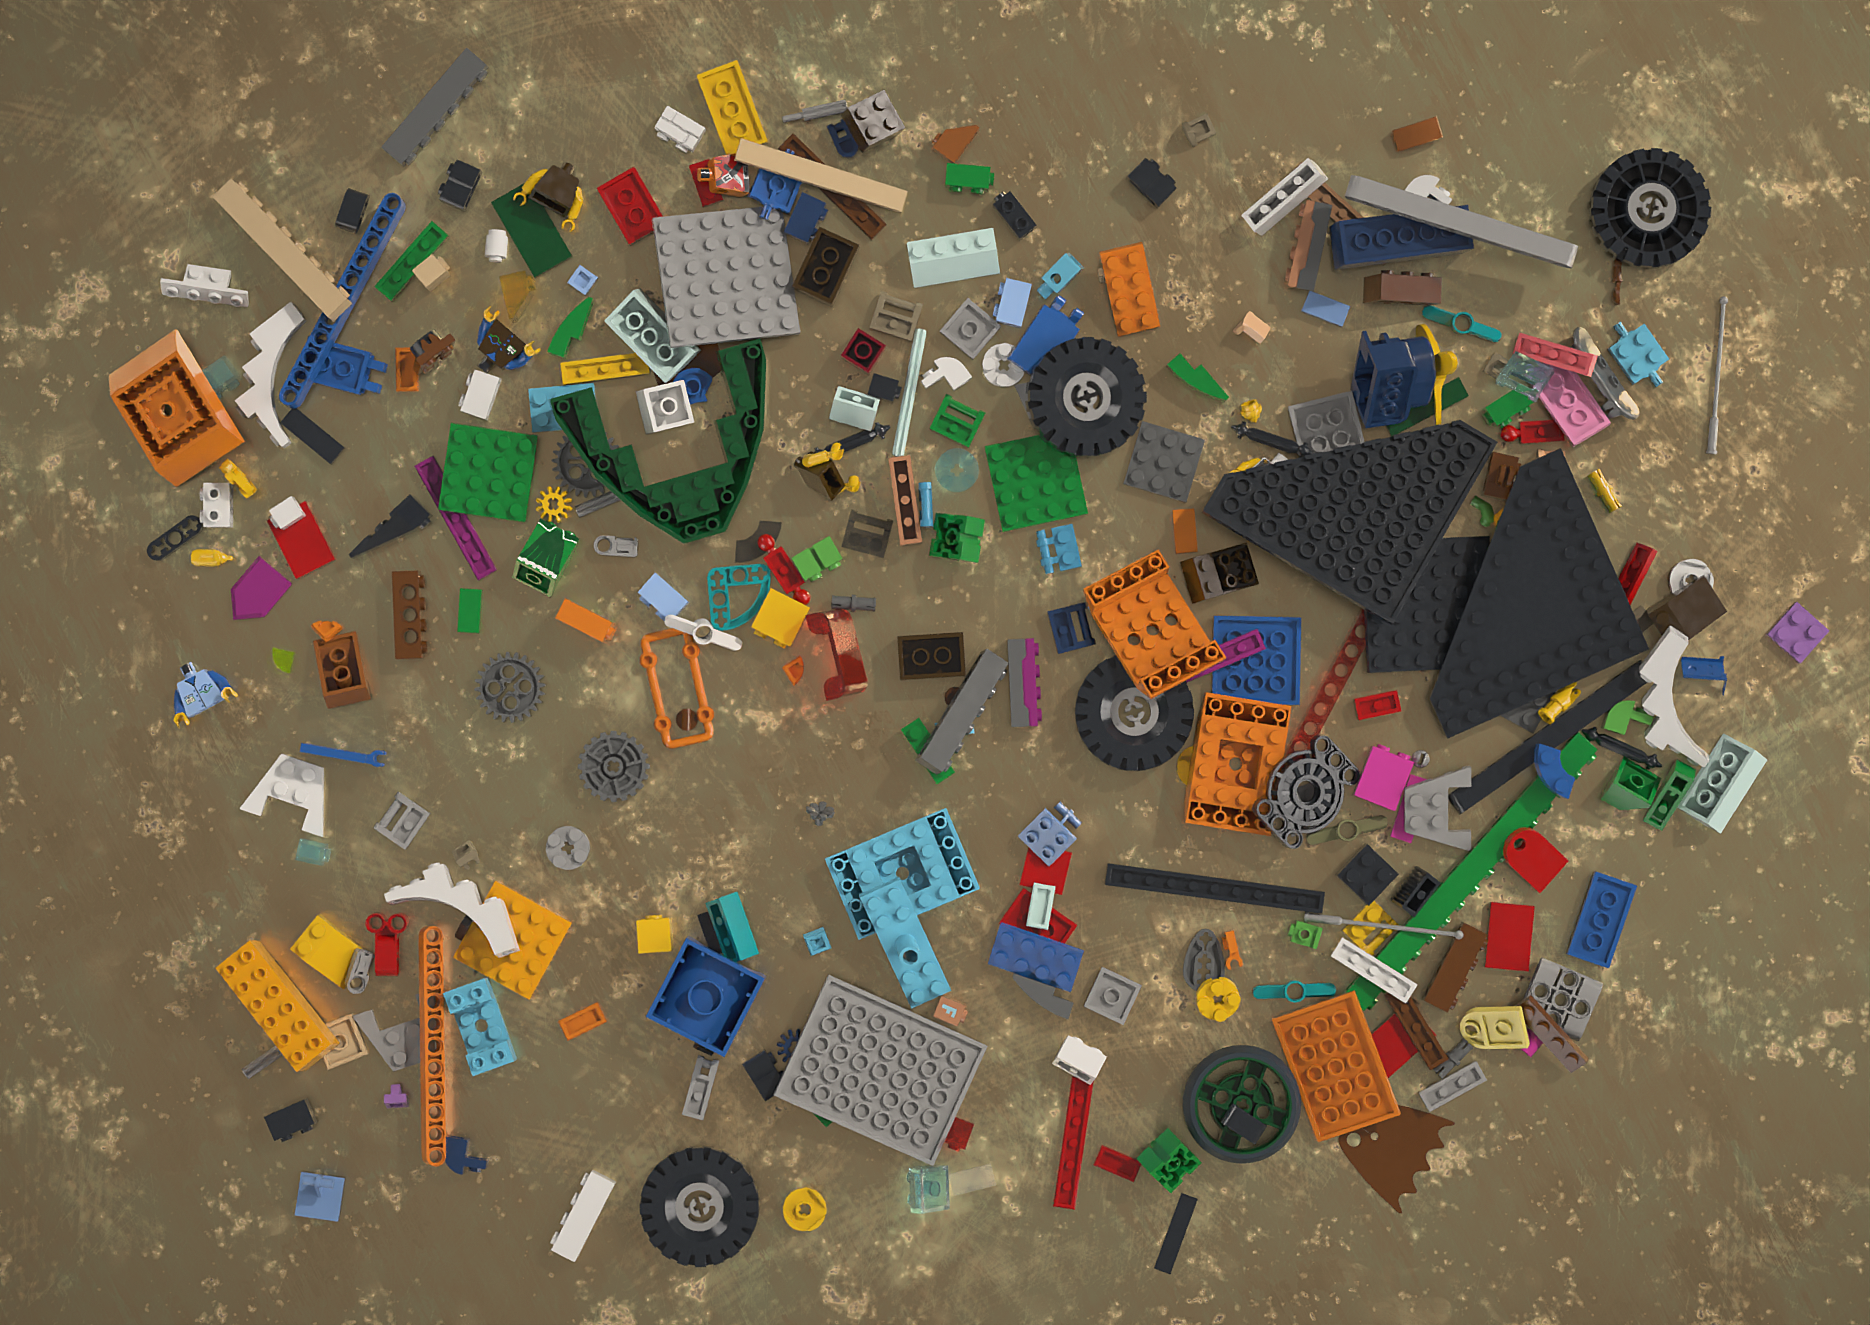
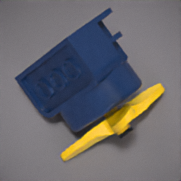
M1417 325L1416 337L1401 340L1399 337L1389 339L1388 334L1385 332L1380 334L1379 340L1370 341L1367 331H1362L1350 390L1353 393L1365 428L1398 424L1405 421L1409 416L1410 408L1429 404L1433 391L1435 425H1441L1442 386L1446 376L1456 370L1458 361L1452 351L1440 352L1439 346L1427 325Z

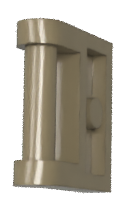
M881 291L870 329L912 341L923 304L919 302L916 304L889 296L887 292ZM884 304L913 312L912 318L883 309Z

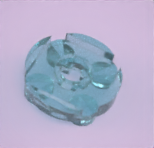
M953 448L940 456L936 462L935 474L943 488L951 492H963L974 485L978 478L979 466L971 453L965 449ZM955 464H959V467L964 470L958 477L950 471L955 467Z

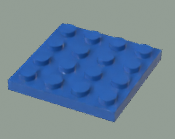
M1213 616V640H1216L1218 645L1258 629L1266 649L1213 671L1212 693L1282 705H1300L1301 617Z

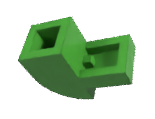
M1621 701L1606 712L1601 728L1625 735L1629 720L1651 725L1653 716L1648 715L1639 707L1633 710L1636 701Z

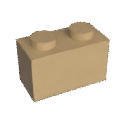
M433 254L412 270L430 292L451 276L448 272L450 269L443 258L440 256L436 258Z

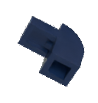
M448 1135L446 1136L445 1162L453 1172L463 1175L465 1167H469V1171L482 1172V1169L488 1168L489 1159L467 1156L470 1138Z

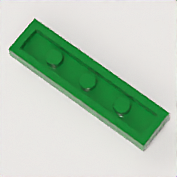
M431 221L374 287L390 301H393L415 276L412 270L431 254H434L449 235Z

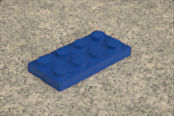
M1594 871L1566 954L1609 968L1637 885Z
M1001 922L988 964L1071 992L1084 950Z

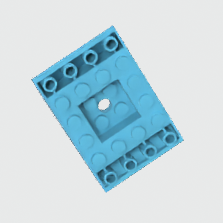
M946 808L825 858L858 940L876 933L859 894L897 878L896 871L900 867H905L909 871V876L901 880L917 915L980 889Z

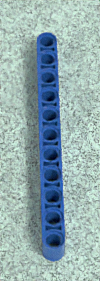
M389 193L382 199L336 286L337 288L342 286L350 294L348 299L352 304L337 318L333 325H328L329 318L322 312L281 388L279 399L288 408L296 409L303 403L403 216L406 205L397 194ZM397 200L399 202L397 208L390 209V203ZM382 220H388V225L385 228H379ZM373 239H378V244L374 248H369V242ZM367 258L366 266L359 267V261ZM357 277V283L354 286H349V280ZM321 335H326V341L323 344H318V338ZM311 354H316V360L309 364L307 362L308 357ZM301 373H305V380L302 383H298L297 377ZM294 392L296 395L295 399L292 402H287V396Z

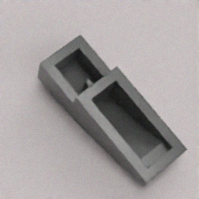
M1013 973V979L1032 1000L1055 1015L1069 1019L1074 1003L1054 996L1056 987Z

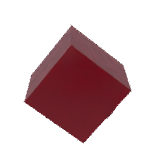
M858 328L842 352L841 359L869 376L886 350V345Z

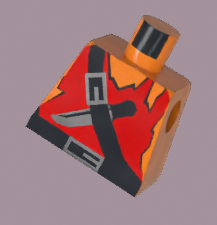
M736 153L713 157L708 161V168H698V181H709V189L712 193L735 197H745L750 193L748 165L734 161Z

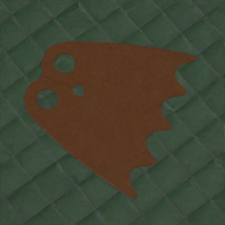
M1398 1105L1401 1112L1399 1116L1339 1135V1144L1346 1157L1365 1181L1398 1213H1402L1399 1205L1400 1195L1403 1193H1417L1413 1182L1414 1174L1418 1171H1430L1431 1168L1426 1160L1427 1152L1431 1149L1444 1148V1144L1438 1135L1439 1130L1442 1127L1452 1126L1455 1123L1431 1113ZM1375 1132L1378 1134L1379 1137L1377 1140L1371 1139L1372 1133ZM1351 1133L1360 1135L1361 1142L1356 1147L1350 1146L1347 1142V1137Z

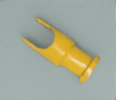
M1577 682L1559 689L1550 698V702L1544 708L1538 710V714L1543 721L1552 724L1556 716L1560 712H1565L1580 696L1581 690L1573 689Z

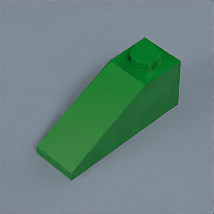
M1677 759L1666 775L1643 821L1662 831L1694 782L1696 769Z

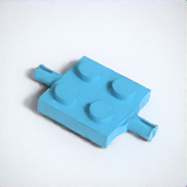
M1621 321L1613 326L1620 335V338L1616 344L1608 348V351L1632 385L1647 377L1651 379L1655 387L1662 384L1663 381L1656 371L1669 358L1647 326L1643 324L1636 330L1629 332Z

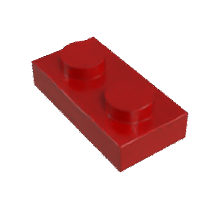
M710 159L689 165L703 208L724 201L722 194L710 192L709 181H698V168H708V161Z
M1397 690L1354 699L1358 720L1401 712Z

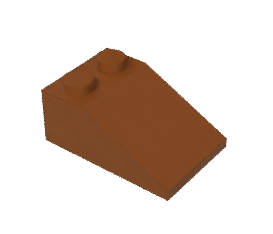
M356 631L335 635L326 643L323 639L313 640L323 697L327 708L330 709L370 700L367 677Z

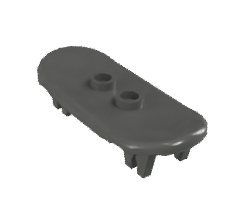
M1582 327L1575 328L1573 333L1574 344L1570 348L1598 356L1591 378L1602 395L1608 399L1601 407L1603 412L1612 407L1614 408L1606 415L1607 418L1610 419L1623 415L1628 419H1637L1640 415L1637 405L1625 391L1597 349L1589 333Z

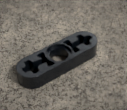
M194 515L187 516L152 541L147 547L148 556L152 560L161 561L196 537L204 528L203 523H200V518ZM190 520L194 522L198 521V524L196 525L197 530H188L186 533L189 534V536L186 538L185 533L179 528L181 526L183 527V529L188 528L190 526ZM171 533H180L181 541L178 544L170 542L169 537ZM165 539L166 544L171 549L168 551V548L165 547L160 551L161 556L153 555L152 553L155 551L153 547L155 545L157 547L163 546L162 540Z

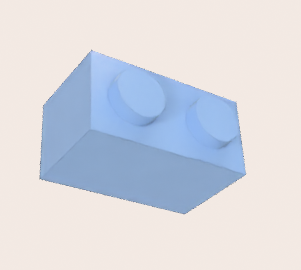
M1006 278L1005 283H1000L998 295L1002 297L1000 304H995L993 316L997 317V323L1021 328L1032 284Z
M654 573L638 591L641 595L639 599L647 607L652 604L658 610L655 614L663 621H665L667 615L677 616L689 603L657 573Z

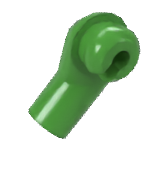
M1475 495L1470 505L1481 511L1480 523L1485 527H1489L1494 522L1492 505Z

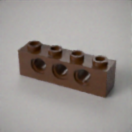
M418 570L392 571L395 659L397 660L423 659L424 654H427V641H423V632L427 631L426 619H422V610H426V600L421 595V588H425V577ZM408 587H412L415 591L412 599L404 597V590ZM408 609H413L416 613L412 621L405 619V612ZM409 631L416 633V640L413 643L406 641L405 636Z

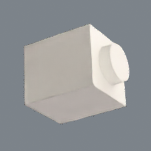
M292 496L269 510L272 514L269 518L273 525L283 530L306 516L296 499Z

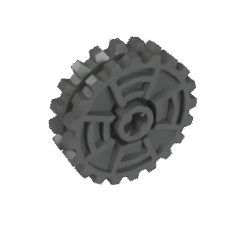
M611 731L610 735L603 732L600 733V738H591L592 743L590 745L585 744L583 747L586 750L585 753H580L579 758L582 760V763L578 764V769L582 770L579 778L580 780H585L586 783L583 786L585 789L590 788L592 790L591 795L594 797L600 795V800L606 801L607 798H610L611 802H617L618 798L624 801L627 800V795L630 794L633 797L637 794V788L642 789L644 787L642 781L643 779L647 780L649 776L645 773L646 769H650V764L646 763V759L649 757L647 753L642 752L644 746L636 744L637 739L634 736L629 739L625 732H622L621 735H618L617 731ZM610 761L619 763L620 766L617 767L619 768L617 772L614 770L609 771Z

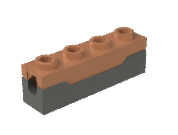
M1306 200V204L1301 203L1299 216L1303 217L1301 225H1297L1294 238H1298L1296 247L1292 246L1289 259L1293 260L1292 268H1287L1285 281H1289L1288 286L1314 291L1332 205Z

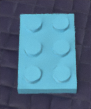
M594 383L528 389L532 432L562 430L555 420L548 400L592 387L595 396Z

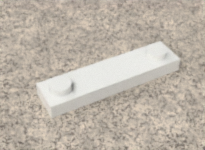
M1343 937L1331 955L1334 959L1404 1003L1408 1001L1417 986L1413 981Z

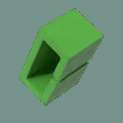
M830 536L814 544L813 547L807 548L792 557V560L804 580L813 582L822 577L821 572L827 568L829 571H832L841 566L839 561L843 560Z

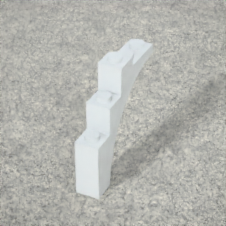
M292 302L288 303L250 333L253 338L250 342L257 351L262 350V352L242 368L245 370L243 376L250 384L255 383V385L235 400L238 404L235 408L243 418L247 416L249 419H253L257 415L256 421L263 430L267 428L272 434L269 436L272 442L277 447L281 445L283 448L289 446L291 441L283 430L276 412L274 378L278 361L285 346L294 333L307 322Z
M1669 626L1639 666L1641 678L1648 683L1654 682L1642 698L1643 710L1651 716L1657 715L1644 732L1646 743L1652 748L1656 749L1658 747L1663 750L1669 744V748L1677 754H1684L1690 763L1704 768L1709 762V754L1696 745L1685 732L1677 717L1672 697L1674 673L1678 661L1688 645V637L1672 626Z
M431 864L428 866V869L423 871L424 880L422 878L410 881V885L392 887L389 889L390 892L384 894L386 902L390 905L407 901L426 900L457 908L468 915L481 928L497 957L500 958L520 951L505 902L500 898L492 897L486 899L484 904H482L477 886L472 881L462 880L457 882L454 887L448 867L444 864Z

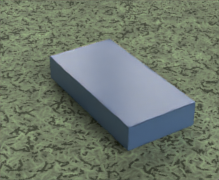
M1309 291L1301 311L1342 327L1350 306Z

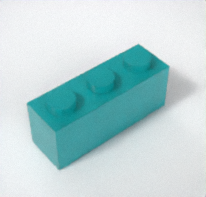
M738 892L705 903L722 953L726 958L738 962L759 954Z

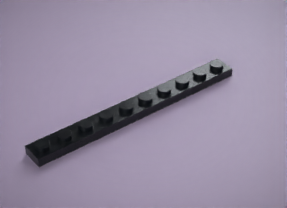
M1107 863L1105 885L1320 914L1323 912L1325 892L1110 863Z

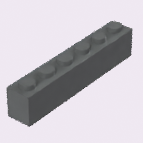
M466 48L381 148L403 167L406 164L410 165L417 157L415 153L419 148H425L431 141V134L434 131L438 132L444 126V119L449 114L453 115L460 106L458 103L462 98L466 99L471 95L474 90L472 88L477 81L481 82L487 76L488 72L486 70L488 66Z
M989 649L980 652L915 761L936 775L949 769L952 764V760H950L952 755L960 751L963 746V742H961L965 735L968 736L974 728L972 722L975 717L981 716L985 710L983 704L986 699H990L996 691L995 684L998 680L1001 681L1005 677L1007 661Z

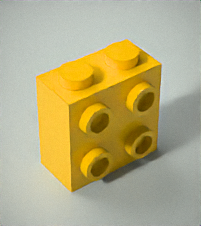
M771 588L751 627L755 629L754 634L764 639L768 635L775 639L774 644L785 649L786 645L792 646L811 608Z

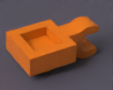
M1234 930L1224 931L1225 937H1221L1224 950L1228 949L1229 957L1225 962L1226 967L1231 969L1230 962L1233 959H1236L1239 967H1242L1243 962L1239 956Z

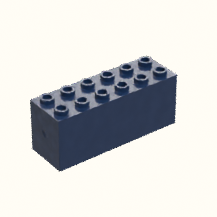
M1468 205L1455 206L1469 211ZM1396 214L1343 220L1329 226L1335 270L1457 255L1474 249L1472 238Z

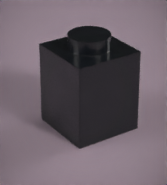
M874 373L868 395L893 403L894 398L899 399L902 387L898 386L899 380Z

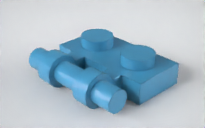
M1073 524L1051 528L1053 537L1046 538L1045 530L1036 532L1038 538L1036 543L1037 547H1040L1042 556L1040 562L1041 566H1044L1045 574L1054 573L1052 564L1059 563L1060 571L1082 567ZM1050 544L1055 545L1057 554L1055 557L1050 556L1048 547Z

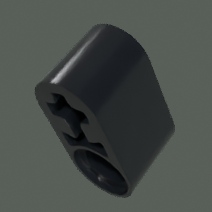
M348 188L344 195L335 227L357 234L370 195Z
M1234 1103L1231 1104L1220 1121L1253 1144L1257 1143L1267 1128L1264 1123Z

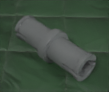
M832 595L831 609L851 610V612L856 610L875 612V597Z
M1464 1038L1451 1052L1448 1051L1446 1053L1448 1060L1433 1069L1437 1074L1444 1068L1438 1075L1441 1079L1455 1066H1459L1461 1064L1460 1061L1473 1049L1470 1043L1462 1049L1468 1042Z

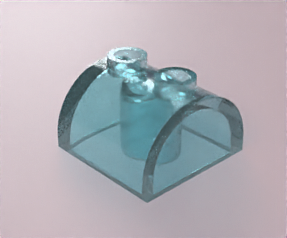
M948 1165L910 1167L907 1174V1181L910 1185V1194L908 1196L910 1212L923 1214L950 1209Z

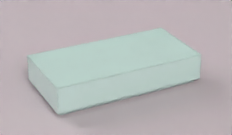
M1039 883L1033 884L1026 926L1048 930L1055 886Z

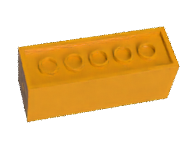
M249 940L215 968L296 1072L308 1070L340 1044L260 941Z

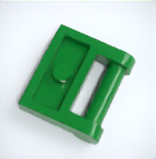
M946 394L930 426V430L969 448L986 412L970 408L952 399L951 395ZM947 407L975 419L973 425L945 412Z

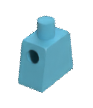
M1065 253L1042 277L1045 282L1037 291L1045 299L1054 291L1060 293L1084 267L1070 253ZM1056 274L1061 276V280L1058 283L1054 281Z

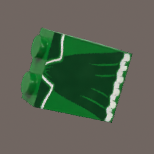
M540 518L516 560L512 578L551 598L577 548L579 538L571 531H564L553 522Z

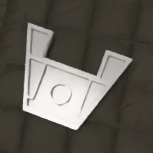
M281 754L240 809L261 816L268 796L309 809L302 830L323 837L324 768Z

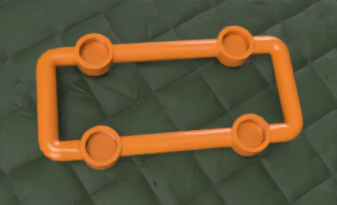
M674 628L644 635L641 639L643 654L640 656V664L647 671L657 716L654 721V727L660 732L663 745L669 749H674L710 740L713 736L711 721L714 718V711L708 706L697 659L700 654L699 646L694 643L692 635ZM683 635L685 645L683 646L682 653L689 659L699 704L697 719L703 723L705 732L671 740L669 730L671 729L672 722L669 717L665 716L655 672L657 656L651 652L649 642Z

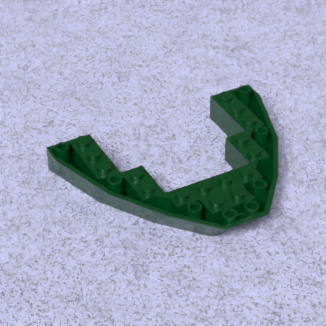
M761 339L716 351L734 415L714 420L726 463L644 486L632 444L610 450L592 387L551 398L548 401L555 420L595 478L637 515L683 544L726 532L749 483L764 431L766 356Z

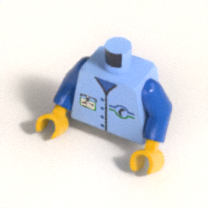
M189 662L180 667L185 679L177 683L178 688L174 693V722L178 728H180L179 724L183 720L186 725H189L190 722L186 714L188 717H193L223 700L230 703L228 700L229 696L233 694L237 697L238 694L231 688L224 676L207 669L196 672L192 662Z

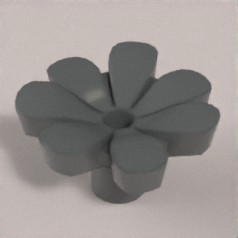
M823 801L819 803V806L816 803H811L810 806L806 807V812L810 814L811 819L815 820V825L822 826L823 821H826V818H832L835 813L834 808H826L827 803Z

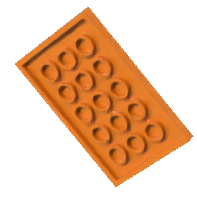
M1355 990L1272 1019L1290 1070L1299 1086L1301 1099L1318 1142L1401 1114Z

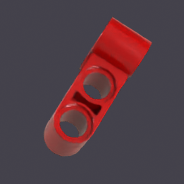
M399 912L393 914L387 920L383 913H373L367 917L365 925L368 931L375 933V976L398 977L399 933L408 928L409 918L406 914ZM373 917L381 919L382 925L380 928L377 929L371 925ZM395 917H400L403 920L404 925L401 929L394 927L393 920Z

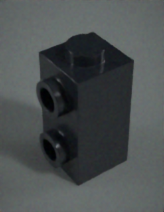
M1003 191L993 199L995 201L993 208L1019 241L1037 228L1036 223L1011 191L1007 194Z

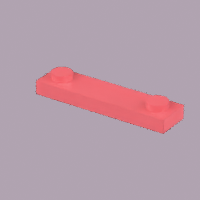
M1519 333L1513 354L1589 377L1592 376L1598 357L1594 354L1523 333Z

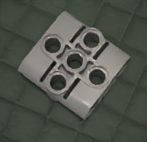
M1542 957L1538 962L1523 1000L1531 995L1549 1015H1556V1023L1571 1039L1579 1041L1597 1002L1603 983ZM1571 973L1574 981L1570 985H1565L1563 978L1566 974ZM1538 985H1543L1545 988V993L1541 997H1537L1534 992ZM1564 994L1565 1002L1562 1005H1557L1555 1003L1556 995ZM1579 1002H1583L1586 1007L1582 1014H1577L1575 1011V1006Z

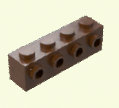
M1461 922L1457 930L1463 932V938L1456 939L1453 937L1422 1000L1447 1013L1449 1009L1453 1010L1458 1002L1456 996L1459 990H1464L1468 982L1466 976L1469 970L1473 971L1478 963L1476 956L1479 950L1483 952L1488 943L1486 939L1488 934L1464 922Z

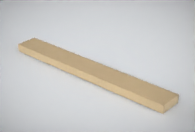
M742 138L740 139L734 161L898 213L902 212L907 195L905 190Z

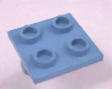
M1061 801L1054 807L1063 816L1060 822L1045 808L1018 835L1048 866L1077 839L1063 823L1067 820L1075 829L1082 823L1073 814L1074 811L1072 809L1068 810Z
M301 1172L295 1216L338 1222L345 1178Z

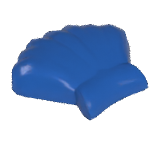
M690 368L678 373L673 382L684 380L690 405L706 402L705 394L712 382V376L700 368Z

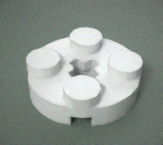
M1008 343L997 344L991 347L984 355L982 363L983 373L991 384L1000 387H1011L1022 379L1025 371L1007 359L1015 348L1014 345ZM1008 360L1010 362L1008 364L1010 369L1007 371L1005 369L999 370V361Z
M1684 560L1677 563L1670 572L1669 587L1671 593L1686 586L1688 583L1685 582V579L1689 578L1690 575L1694 576V580L1705 575L1713 588L1714 578L1712 572L1700 560Z

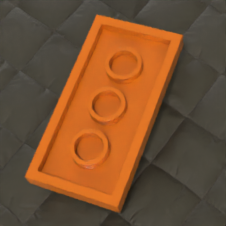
M1134 243L1099 252L1117 336L1160 327L1143 243Z

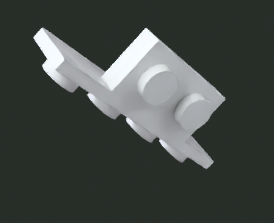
M188 264L183 281L163 278L160 281L162 294L169 297L208 301L214 304H228L235 307H248L249 305L248 291L228 288L231 270Z

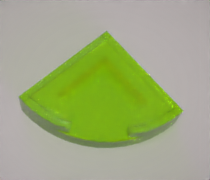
M273 648L272 656L277 667L291 674L295 652Z

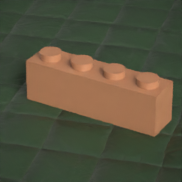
M907 455L888 458L900 546L922 543L911 457Z

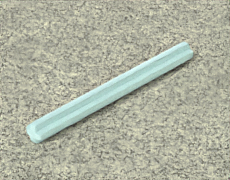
M915 329L892 451V455L895 457L904 456L926 338V330Z

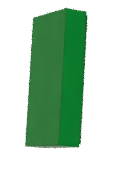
M460 588L457 632L480 633L482 589Z

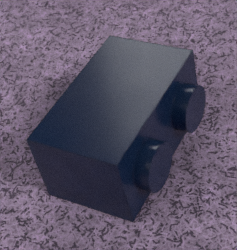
M802 192L784 233L809 245L810 240L813 241L818 231L816 227L819 221L823 222L828 213V210L825 209L826 203Z

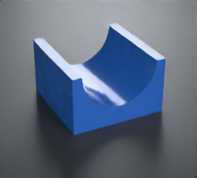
M688 936L646 1017L725 1057L766 975L734 962Z

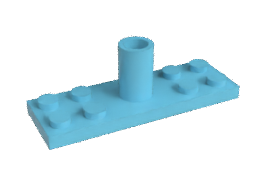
M897 877L859 894L911 1009L950 992L951 988L900 878Z

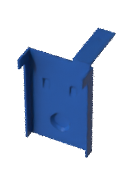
M1720 656L1719 659L1682 657L1683 678L1723 680L1722 695L1724 696L1727 682V674L1724 673L1723 665L1724 656Z

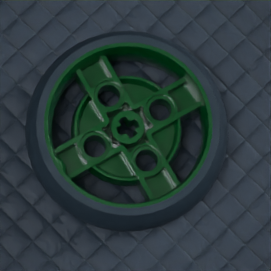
M1250 1045L1229 1046L1208 1055L1191 1073L1183 1095V1114L1187 1128L1194 1140L1207 1153L1231 1163H1253L1274 1155L1286 1145L1294 1134L1301 1113L1299 1086L1291 1070L1276 1055L1265 1049ZM1246 1060L1243 1071L1228 1074L1220 1079L1217 1084L1206 1080L1218 1067L1229 1062ZM1266 1069H1269L1282 1085L1286 1100L1285 1109L1275 1106L1272 1090L1263 1080ZM1247 1078H1253L1255 1080L1254 1088H1244V1081ZM1219 1091H1225L1227 1093L1226 1101L1217 1102L1216 1094ZM1198 1099L1209 1103L1212 1119L1221 1129L1217 1140L1208 1133L1201 1121ZM1245 1099V1103L1248 1105L1247 1108L1243 1107L1244 1111L1266 1126L1269 1125L1277 1128V1131L1269 1139L1259 1145L1248 1148H1238L1242 1136L1220 1122L1231 1104L1237 1105V1101ZM1266 1106L1268 1108L1267 1116L1263 1118L1258 1117V1108Z

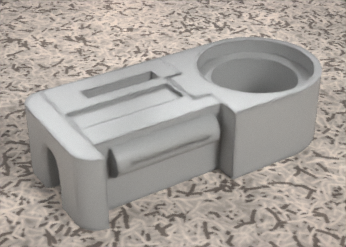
M602 535L594 541L595 551L603 556L636 557L638 555V539L636 537L633 540V538L617 537L616 539V536ZM602 539H606L610 543V548L606 552H601L598 549V542Z
M359 948L354 950L345 978V986L353 994H359L366 988L369 979L367 972L372 957L375 958L371 951ZM354 978L361 979V984L357 988L350 987V982Z

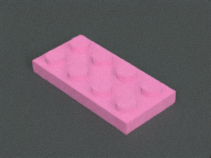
M1543 363L1525 374V378L1572 447L1610 425L1611 422L1576 372Z

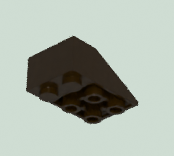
M1247 542L1180 562L1192 604L1259 584Z

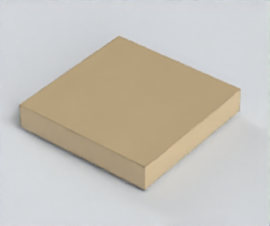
M353 1013L326 1023V1026L340 1042L338 1046L323 1057L327 1070L369 1054L357 1022L353 1018Z

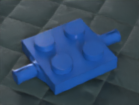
M786 149L785 151L786 153L792 155L795 153L794 151H790V149ZM759 168L748 196L764 205L759 217L768 220L772 209L780 210L786 214L790 213L802 182Z

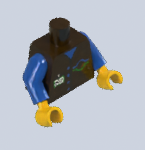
M489 306L483 313L484 318L479 327L477 339L478 350L485 357L477 366L485 373H488L495 364L502 370H512L524 366L541 349L538 348L534 351L532 344L535 341L525 344L497 319L494 321L500 312L497 310L494 315L491 314V306Z

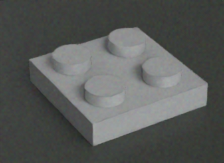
M967 298L943 326L940 333L973 360L1001 328V325Z
M1101 967L1084 1007L1124 1025L1142 985Z

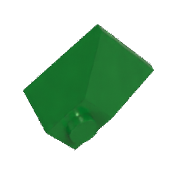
M1623 757L1606 785L1601 799L1619 810L1650 808L1662 778Z

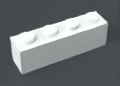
M1307 158L1244 212L1242 217L1254 232L1262 236L1326 182L1328 178L1314 161Z
M592 1170L590 1174L586 1173L580 1183V1185L584 1186L581 1193H575L570 1203L573 1205L571 1212H566L560 1224L564 1225L561 1232L556 1231L550 1242L553 1244L552 1251L573 1262L576 1261L616 1181L595 1170Z

